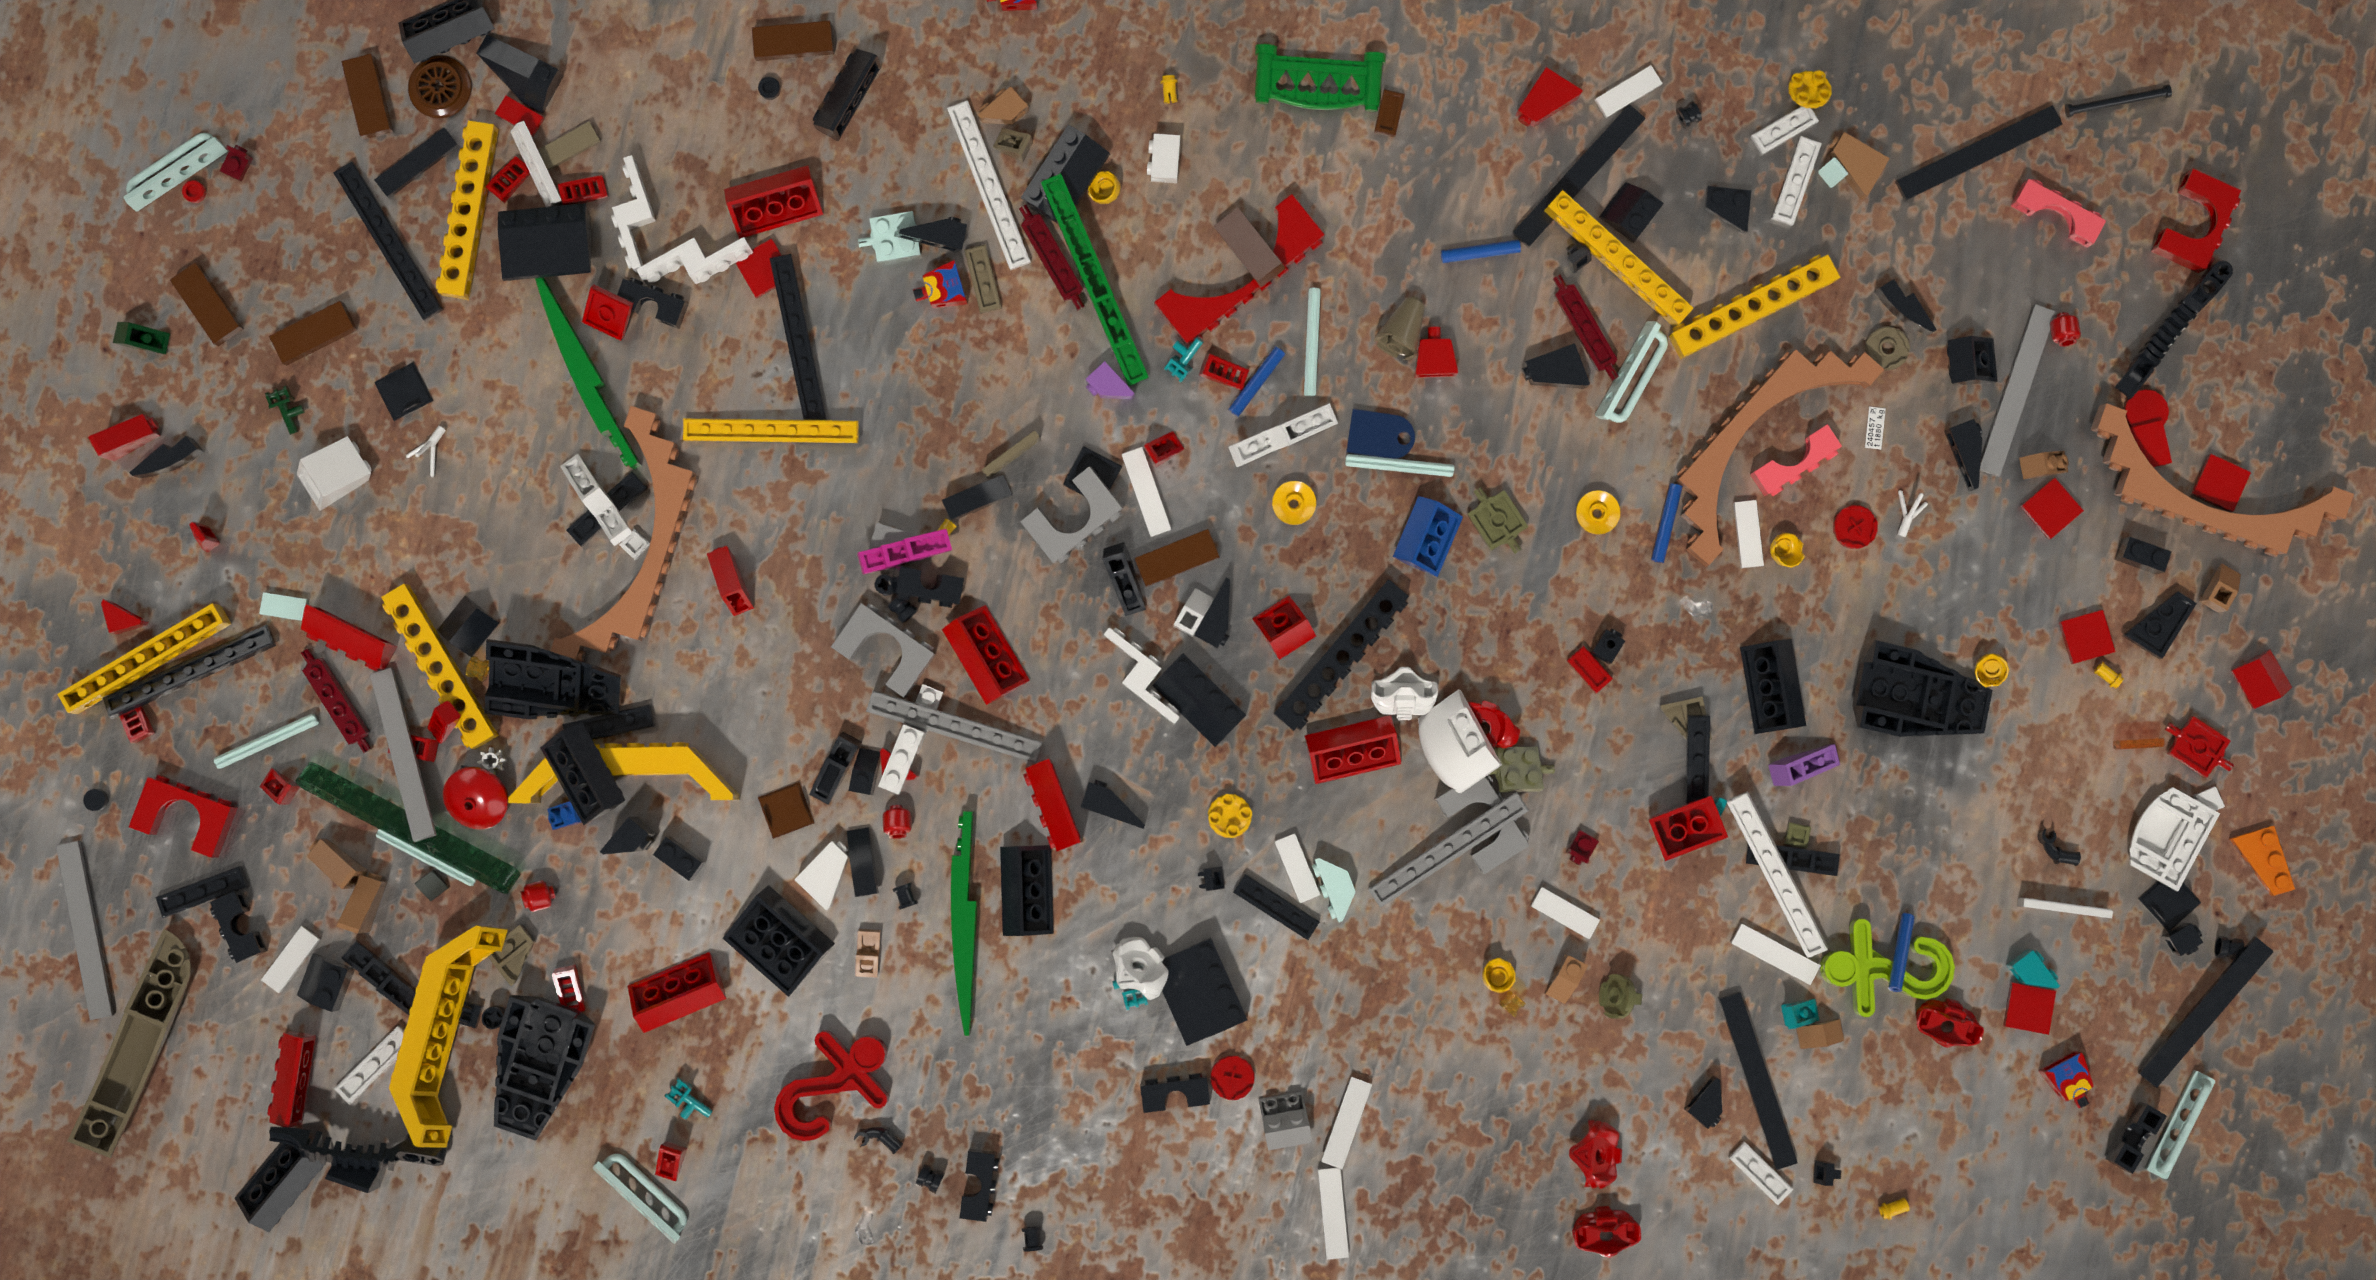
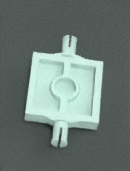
M913 211L869 218L871 237L858 238L859 248L873 246L877 262L921 255L918 242L894 237V233L900 229L917 226Z

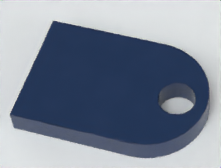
M1352 409L1346 453L1400 459L1410 452L1415 442V432L1408 420L1398 415ZM1401 433L1408 434L1410 442L1406 445L1400 444L1397 439L1398 435Z

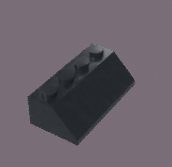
M449 0L398 23L402 43L414 64L425 62L431 56L438 53H446L456 45L466 44L471 39L479 35H487L491 30L495 29L484 0Z
M856 49L854 54H849L845 62L846 68L843 73H838L834 81L835 87L832 91L829 90L823 101L825 103L821 110L818 109L813 117V125L816 130L839 142L881 69L879 59L873 53Z
M1068 125L1022 194L1021 199L1029 208L1057 223L1041 182L1061 173L1076 207L1110 156V152L1085 133Z
M1792 639L1740 647L1754 734L1806 726Z
M1184 653L1152 685L1214 747L1246 717V714Z
M582 722L560 731L540 747L583 825L606 814L625 801L621 789L617 786L610 769L607 768L600 751L596 748Z
M1050 845L1000 847L1003 936L1054 934Z
M279 1143L234 1199L248 1223L270 1232L278 1224L285 1212L294 1204L303 1190L308 1187L316 1174L322 1170L324 1164H320L318 1160H315V1163L309 1162V1159L302 1158L300 1152L292 1145Z

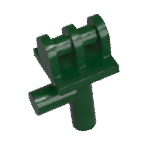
M287 385L283 386L281 390L278 388L274 389L273 393L266 392L265 396L269 409L279 407L289 434L297 433L298 430L292 417L305 413L304 407L299 405L291 409L288 408L287 403L295 399L292 397Z

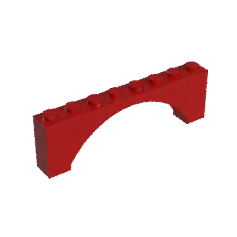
M1293 194L1279 203L1274 209L1278 217V232L1273 252L1286 268L1277 275L1279 278L1289 271L1288 267L1295 262L1297 265L1306 258L1305 253L1310 249L1313 251L1318 249L1323 244L1322 240L1325 236ZM1253 279L1250 283L1232 293L1215 297L1185 296L1175 293L1170 289L1154 302V306L1184 344L1188 346L1193 343L1196 337L1203 339L1202 334L1207 330L1210 332L1215 330L1220 325L1219 321L1225 316L1227 319L1233 316L1238 311L1236 308L1240 304H1248L1255 298L1254 293L1258 290L1263 292L1272 282L1270 280L1263 287H1260L1257 281Z

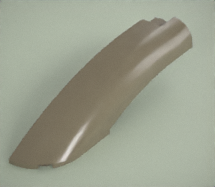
M163 929L124 1009L123 1017L103 1066L67 1142L108 1158L112 1157L151 1075L191 975V962L187 949L174 934Z

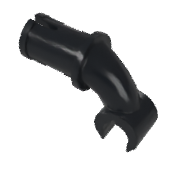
M2046 829L2038 833V841L2043 844L2044 850L2053 860L2054 864L2079 865L2081 860L2080 852L2062 850L2061 847H2055L2053 843L2057 838L2055 831L2049 832V839L2045 836Z
M889 1127L859 1129L854 1136V1140L858 1136L865 1137L860 1147L867 1145L870 1139L877 1138L876 1141H881L892 1154H895L903 1145L889 1131Z

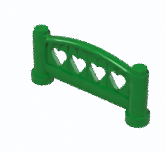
M1255 45L1257 68L1254 98L1257 104H1269V100L1274 99L1288 105L1314 110H1337L1363 105L1367 112L1378 111L1380 107L1382 67L1386 63L1385 53L1365 52L1364 62L1278 56L1277 46ZM1286 71L1295 86L1292 91H1288L1286 88L1284 90L1276 88L1277 82ZM1307 73H1309L1316 86L1315 92H1309L1308 90L1301 92L1298 90V85ZM1329 74L1338 87L1336 94H1331L1329 91L1327 93L1320 91V86ZM1351 76L1360 89V93L1356 96L1351 93L1344 95L1341 91Z

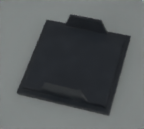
M414 362L374 382L394 421L433 402Z
M2157 881L2138 899L2168 932L2201 903L2184 882L2179 891H2175Z

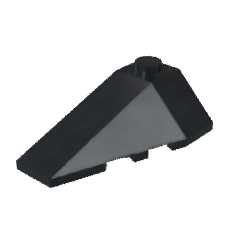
M489 35L485 36L476 53L525 105L542 114L564 77L557 68Z

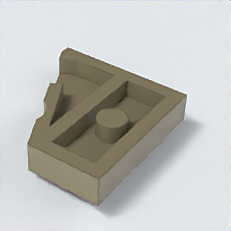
M1703 696L1660 705L1662 712L1685 740L1687 715H1707Z
M522 924L506 935L502 951H495L488 956L510 986L516 984L535 943Z

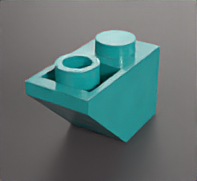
M2026 949L2006 964L2019 983L2055 989L2060 987L2056 981L2058 976L2052 969L2046 968L2043 964L2045 960L2038 951L2034 952L2033 950Z

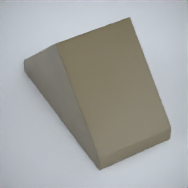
M1002 128L993 148L1024 162L1033 142L1029 134Z

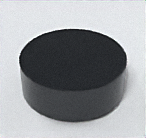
M765 77L759 82L758 91L764 99L773 100L779 96L781 87L775 78Z
M91 789L84 795L83 803L90 811H101L108 804V796L101 789Z

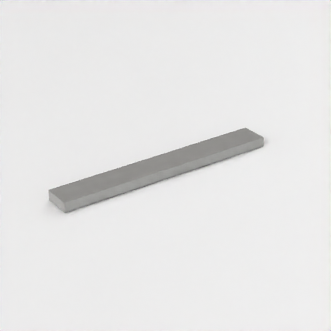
M2036 304L2032 308L1981 457L1980 471L1997 477L2001 475L2050 331V322L2054 319L2056 311Z
M388 668L372 673L370 677L412 839L414 842L436 836L394 669Z
M873 690L866 712L1033 763H1037L1043 743Z
M1515 792L1369 888V892L1379 907H1383L1528 812V807L1518 792Z
M81 841L57 845L56 849L89 1018L94 1020L112 1016L115 1014Z

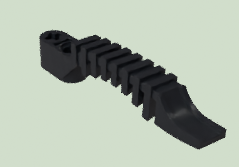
M2218 261L2204 272L2189 293L2177 303L2179 305L2174 307L2171 314L2164 319L2165 322L2159 325L2158 330L2152 334V338L2140 349L2139 354L2133 358V362L2129 364L2125 374L2114 386L2115 389L2121 391L2129 400L2132 399L2153 373L2154 368L2161 363V359L2164 358L2170 346L2174 344L2175 339L2182 334L2181 331L2188 327V323L2196 318V314L2218 294L2232 276L2233 268L2229 262ZM2203 285L2208 288L2209 293L2204 290Z
M270 1127L269 1141L292 1145L300 1152L302 1158H308L309 1162L315 1163V1160H318L320 1164L326 1165V1162H330L332 1166L337 1167V1164H342V1167L345 1168L352 1165L355 1169L363 1166L367 1170L375 1167L378 1171H382V1168L387 1165L389 1171H394L395 1164L398 1161L441 1166L444 1164L449 1144L448 1142L447 1147H416L410 1135L407 1134L404 1141L392 1148H386L387 1143L381 1142L379 1152L374 1153L375 1145L369 1144L367 1153H363L362 1145H358L356 1152H352V1144H346L345 1151H341L342 1142L336 1141L332 1150L331 1137H326L321 1148L323 1142V1132L321 1131L316 1132L310 1146V1130L291 1127Z

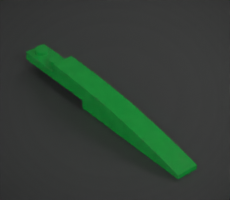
M1061 173L1042 181L1043 190L1128 387L1148 379V374Z
M535 278L554 337L588 412L603 436L611 433L609 439L615 448L619 447L622 454L619 456L626 467L630 466L635 470L642 465L599 392L606 384L545 278Z
M963 811V816L959 815L958 829H962V838H958L957 851H961V856L952 855L951 863L952 945L956 987L964 1036L971 1034L978 901L969 900L974 812Z

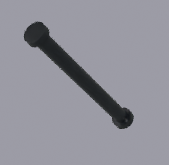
M2168 84L2164 85L2163 88L2077 105L2066 104L2065 114L2067 117H2073L2077 113L2153 98H2170L2172 96V89Z

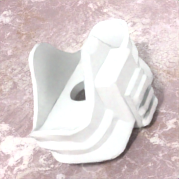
M1400 667L1390 676L1372 681L1371 699L1377 710L1384 715L1396 714V719L1411 720L1412 715L1427 714L1434 706L1438 696L1437 682L1421 678L1409 667Z
M1141 937L1122 939L1111 950L1116 965L1117 984L1121 989L1139 990L1148 1000L1159 997L1168 978V969L1162 963L1164 959L1163 954L1157 947L1150 948L1145 939Z

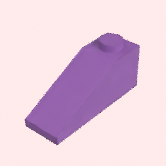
M1830 744L1782 758L1768 764L1774 786H1792L1840 765L1835 744Z

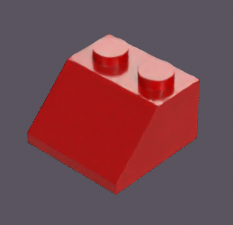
M1290 595L1252 618L1279 660L1316 637L1309 621Z

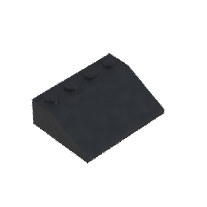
M586 203L498 212L497 230L503 281L591 273V216Z
M769 885L755 896L722 938L788 997L791 996L835 944Z
M1211 937L1163 959L1162 963L1168 969V978L1162 992L1186 1046L1248 1020Z

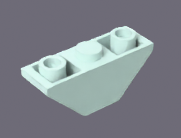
M1316 858L1312 868L1316 878L1321 877L1323 882L1320 889L1324 899L1328 897L1331 906L1328 907L1332 919L1336 918L1337 922H1341L1356 892L1347 870Z

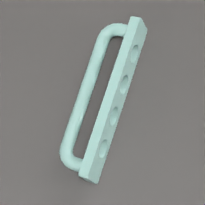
M197 134L132 177L126 186L127 195L123 198L135 211H139L224 155L227 150L211 134ZM206 141L204 144L194 149L193 151H191L190 153H188L187 155H185L184 157H182L181 159H179L178 161H176L175 163H173L172 165H170L169 167H167L166 169H164L163 171H161L160 173H158L157 175H155L154 177H152L151 179H149L148 181H146L145 183L136 188L138 184H140L141 182H143L144 180H146L147 178H149L165 166L169 165L170 163H172L173 161H175L176 159H178L179 157H181L182 155H184L200 143ZM208 153L206 157L199 158L202 154ZM189 166L186 170L181 171L182 167ZM171 178L168 182L162 183L164 179ZM153 190L150 194L143 195L146 191Z
M1656 321L1646 322L1618 372L1620 377L1613 381L1596 411V417L1621 423L1630 416L1668 347L1666 335L1659 330L1661 324ZM1654 338L1658 339L1659 346L1620 414L1615 413L1614 409Z
M2196 1070L2192 1072L2145 1167L2147 1171L2163 1179H2168L2215 1084L2214 1079ZM2193 1089H2198L2200 1092L2196 1100L2192 1101L2190 1092ZM2187 1108L2190 1112L2186 1120L2183 1121L2180 1118V1112ZM2177 1128L2180 1132L2176 1141H2173L2170 1138V1132ZM2168 1148L2170 1153L2166 1161H2163L2160 1153L2163 1149Z
M612 1154L602 1163L598 1161L593 1166V1170L672 1243L675 1244L680 1239L679 1233L687 1224L686 1213L622 1154ZM617 1162L622 1165L678 1217L677 1224L671 1228L608 1170L612 1164Z

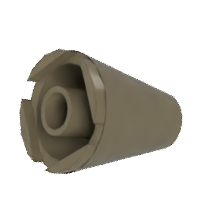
M1415 296L1405 298L1376 334L1374 342L1378 341L1377 347L1395 358L1398 355L1405 356L1403 360H1411L1415 357L1425 306L1421 299Z

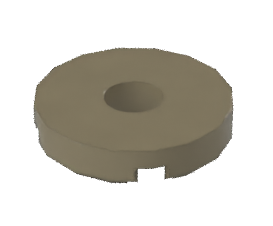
M1888 326L1875 330L1865 342V353L1884 368L1885 371L1897 369L1905 363L1910 351L1909 341L1905 334L1899 329ZM1883 343L1891 344L1893 348L1891 354H1885L1882 351Z

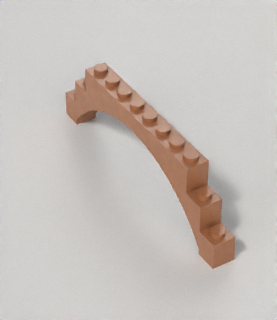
M1796 349L1791 353L1787 351L1779 360L1781 365L1777 369L1772 368L1764 376L1767 379L1761 386L1758 383L1750 392L1752 397L1747 402L1743 400L1736 407L1735 410L1738 413L1733 418L1729 416L1720 425L1723 428L1717 435L1714 432L1706 441L1709 445L1704 450L1699 449L1692 456L1691 459L1694 462L1689 467L1684 465L1677 473L1679 478L1676 480V483L1683 486V489L1695 499L1694 501L1690 499L1682 507L1684 512L1681 514V517L1700 533L1699 535L1695 533L1687 541L1689 546L1686 550L1705 567L1709 566L1724 549L1719 545L1717 532L1718 492L1728 460L1748 428L1777 403L1810 389L1842 384L1861 385L1866 389L1885 370L1867 353L1864 352L1859 356L1855 354L1847 363L1850 366L1848 367L1831 351L1825 355L1821 353L1813 361L1815 366Z
M2107 403L2098 407L2091 430L2097 432V436L2100 438L2110 439L2102 463L2108 464V468L2111 470L2122 471L2114 495L2121 497L2120 501L2141 504L2140 508L2151 512L2157 510L2162 512L2161 516L2182 519V523L2192 527H2195V525L2201 526L2204 532L2223 534V538L2232 542H2236V540L2244 542L2243 546L2251 549H2257V547L2264 549L2265 554L2273 557L2287 554L2293 536L2305 540L2307 537H2315L2322 518L2330 522L2346 519L2354 494L2334 486L2324 488L2321 495L2307 503L2275 514L2245 515L2206 506L2177 490L2153 468L2138 447L2125 417L2127 410Z
M630 406L624 427L632 432L642 449L650 470L654 489V528L643 565L626 593L606 614L572 635L562 639L555 637L551 652L584 661L586 652L583 651L584 647L610 654L611 650H615L618 638H615L616 634L642 641L643 637L646 638L650 629L648 621L650 616L653 617L657 604L654 602L656 596H660L663 583L661 581L663 575L667 574L670 568L668 559L670 553L673 554L676 549L677 541H675L677 532H681L684 524L682 516L684 511L687 512L691 502L689 495L691 490L694 491L697 484L696 473L672 465V462H676L679 455L678 445L654 436V433H658L661 425L659 416L655 413Z

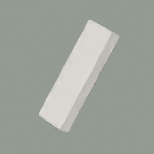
M1650 65L1596 98L1595 102L1607 119L1660 87L1663 83Z
M1801 106L1751 136V139L1760 154L1763 155L1815 125L1819 120L1811 108Z
M1757 501L1734 502L1740 568L1764 566Z
M1295 833L1275 841L1299 903L1319 896L1320 892Z
M1543 887L1540 888L1531 904L1532 908L1587 939L1591 938L1600 921L1598 918Z
M301 926L261 981L277 993H281L321 938L305 926Z
M1744 1141L1728 1157L1775 1204L1779 1205L1793 1190Z

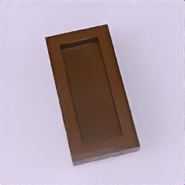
M1384 89L1374 133L1395 138L1405 94Z

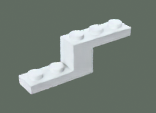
M630 155L623 158L625 165L622 168L626 178L630 177L632 185L629 186L632 197L637 199L612 207L614 214L611 215L615 228L619 227L621 235H618L621 247L626 248L628 255L625 256L628 268H632L638 273L636 269L643 266L632 229L655 222L656 219L637 162Z
M743 237L706 257L696 239L692 238L636 270L647 285L658 281L660 277L669 272H674L684 265L695 284L707 281L710 276L718 272L727 270L730 265L745 260L753 251Z
M1329 403L1233 444L1228 448L1236 467H1239L1338 424Z
M576 454L560 466L580 500L595 516L614 546L632 534L631 529L612 499L598 484L579 454Z
M1108 628L1104 636L1138 662L1122 684L1175 725L1180 718L1177 715L1179 710L1170 703L1165 706L1159 701L1162 697L1152 689L1150 692L1146 691L1162 670L1159 667L1160 662L1152 655L1147 658L1142 654L1143 648L1134 641L1129 644L1124 640L1126 635L1119 629L1115 628L1112 630Z
M922 684L915 703L937 710L944 692ZM903 724L878 787L900 795L916 753L919 754L928 730Z

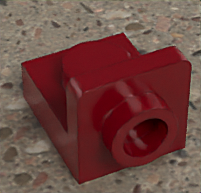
M227 145L225 149L229 152L219 171L242 182L253 158L247 155L248 150L235 145L233 148Z
M1579 830L1566 851L1570 855L1569 860L1579 866L1581 863L1588 864L1589 858L1599 841Z

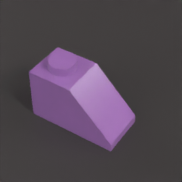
M1105 361L1085 379L1088 384L1086 389L1093 396L1098 395L1100 398L1131 400L1135 397V393Z

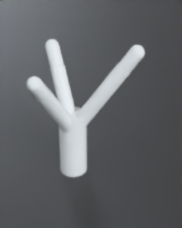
M439 425L427 442L406 454L407 458L413 455L419 457L431 447V477L435 475L436 444L446 431Z
M1899 490L1898 494L1904 518L1897 535L1906 537L1912 519L1928 503L1924 502L1918 507L1924 496L1923 493H1920L1910 512L1907 513L1903 491Z

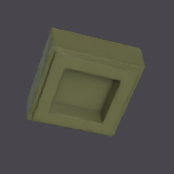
M1788 822L1784 844L1807 849L1811 827Z

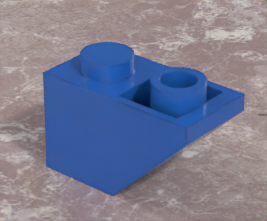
M570 801L547 809L552 830L582 823Z

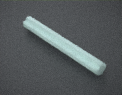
M1309 288L1304 382V395L1306 396L1316 395L1320 288Z
M1347 454L1345 459V465L1350 467L1452 477L1454 474L1453 464Z
M309 714L215 757L214 763L217 768H224L318 725V719L315 714Z
M380 827L376 833L377 838L468 886H473L477 881V875L386 827Z

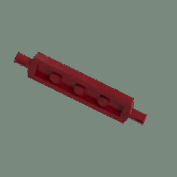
M1027 204L1023 205V207L1019 208L1025 219L1021 227L1064 302L1072 300L1077 311L1081 310V308L1083 309L1085 305L1079 296L1083 292V288L1041 215H1032Z
M1561 274L1554 277L1553 280L1559 289L1554 297L1597 372L1606 370L1611 381L1619 378L1620 376L1613 367L1618 359L1574 284L1566 285Z
M310 649L301 652L300 654L307 662V665L302 670L348 745L357 743L363 754L372 750L365 739L369 734V730L323 658L315 659Z

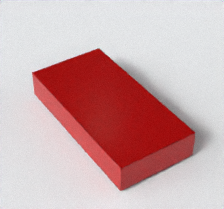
M505 95L494 113L514 126L524 121L532 137H534L545 119Z
M1584 646L1566 660L1595 694L1613 679Z

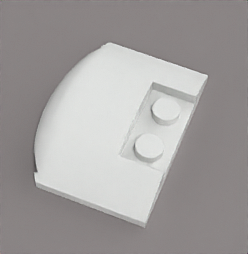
M1458 689L1434 706L1427 714L1418 718L1419 739L1429 765L1441 781L1455 789L1456 792H1464L1502 765L1461 690Z
M2171 787L2167 792L2156 797L2138 820L2130 843L2129 864L2175 891H2179L2220 813Z

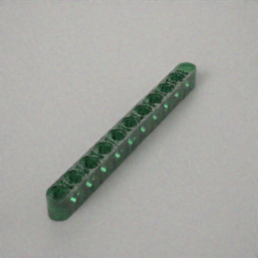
M308 762L295 780L297 785L305 791L503 894H508L521 876L520 872L512 865L435 826L436 836L414 842L406 812L403 808L314 762Z

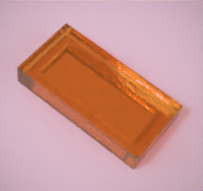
M2164 738L2113 741V749L2115 750L2165 746Z

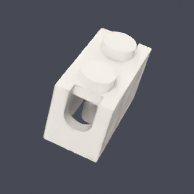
M1154 134V139L1149 140L1148 153H1152V162L1147 164V175H1151V182L1177 183L1180 135Z

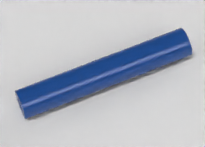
M1511 240L1441 250V261L1443 264L1521 253L1520 241Z
M1276 346L1273 348L1228 408L1233 415L1240 416L1285 356L1281 349Z
M1673 483L1669 485L1651 561L1664 563L1683 488L1681 485Z
M1909 913L1901 914L1888 987L1893 992H1901L1915 919V916Z

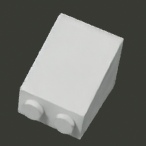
M348 436L300 459L297 476L319 511L369 481L372 471L366 460H362L357 444L354 441L351 442Z

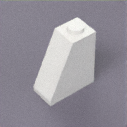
M831 841L795 879L826 911L830 910L833 906L849 861V854L847 853L849 849L841 841L838 843Z

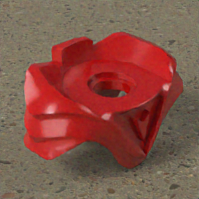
M1483 701L1482 704L1468 702L1479 724L1489 723L1490 731L1485 735L1492 747L1503 749L1512 747L1517 743L1520 729L1512 723L1507 714L1500 711L1501 709L1498 705L1488 701Z
M1946 998L1944 1002L1931 999L1923 1003L1916 1011L1918 1030L1945 1048L1973 1046L1979 1044L1982 1040L1984 1028L1977 1022L1974 1014L1963 1008L1959 1001ZM1947 1020L1951 1021L1954 1025L1952 1031L1948 1033L1941 1030L1942 1023Z
M1588 1120V1134L1579 1143L1570 1148L1569 1157L1584 1173L1586 1178L1584 1187H1591L1593 1189L1599 1187L1603 1189L1616 1180V1164L1622 1162V1148L1617 1147L1619 1132L1607 1122Z
M1598 1206L1595 1208V1212L1582 1214L1575 1222L1572 1230L1574 1242L1578 1249L1595 1252L1607 1258L1614 1257L1620 1251L1634 1246L1641 1240L1640 1225L1624 1210H1611L1609 1206ZM1601 1231L1612 1232L1611 1239L1607 1241L1600 1238Z

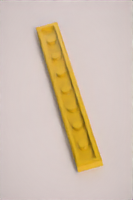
M683 418V441L859 443V421Z

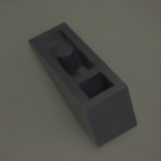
M948 217V219L900 229L894 233V237L958 252L963 248L967 224L961 223L959 218Z
M1972 419L1944 431L1968 492L1979 488L1983 440L1981 437L1983 434L1981 426L1975 422V419Z
M1125 542L1104 548L1102 559L1125 616L1146 610L1135 569Z
M1228 578L1224 580L1194 635L1195 638L1215 649H1218L1219 646L1224 647L1230 636L1226 634L1228 631L1230 579Z
M1096 779L1094 783L1089 782L1081 808L1144 829L1145 824L1111 789L1106 788L1107 783Z

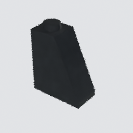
M1575 343L1527 360L1523 364L1524 368L1521 369L1525 381L1529 380L1530 385L1584 389L1590 385Z

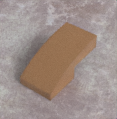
M858 929L856 977H878L881 930Z

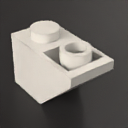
M1195 588L1176 619L1174 627L1193 637L1214 598Z

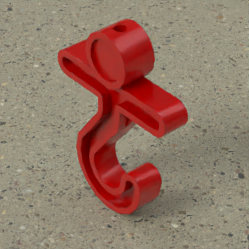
M823 1030L815 1036V1045L835 1066L834 1071L829 1075L797 1078L783 1087L776 1098L774 1107L776 1122L781 1130L792 1139L809 1141L818 1139L831 1129L832 1122L825 1115H821L811 1121H804L795 1113V1103L800 1097L857 1090L874 1108L884 1107L889 1101V1094L869 1073L880 1068L886 1061L887 1047L882 1039L874 1035L863 1036L854 1042L849 1051L832 1032Z

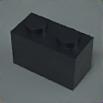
M2133 537L2121 539L2115 560L2153 574H2160L2166 571L2172 551Z
M665 837L653 854V856L688 881L694 880L706 863L672 837Z

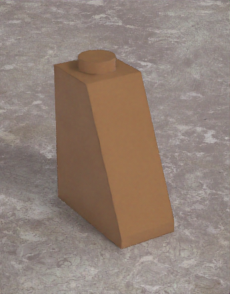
M1844 132L1840 137L1835 136L1829 146L1832 150L1828 156L1831 159L1835 157L1848 172V175L1845 177L1846 181L1857 196L1864 200L1871 192L1890 158Z
M317 839L309 848L310 853L307 857L341 889H354L360 875H366L368 872L365 867L328 839Z
M369 872L368 875H360L336 927L357 934L370 932L388 881L382 880V875Z

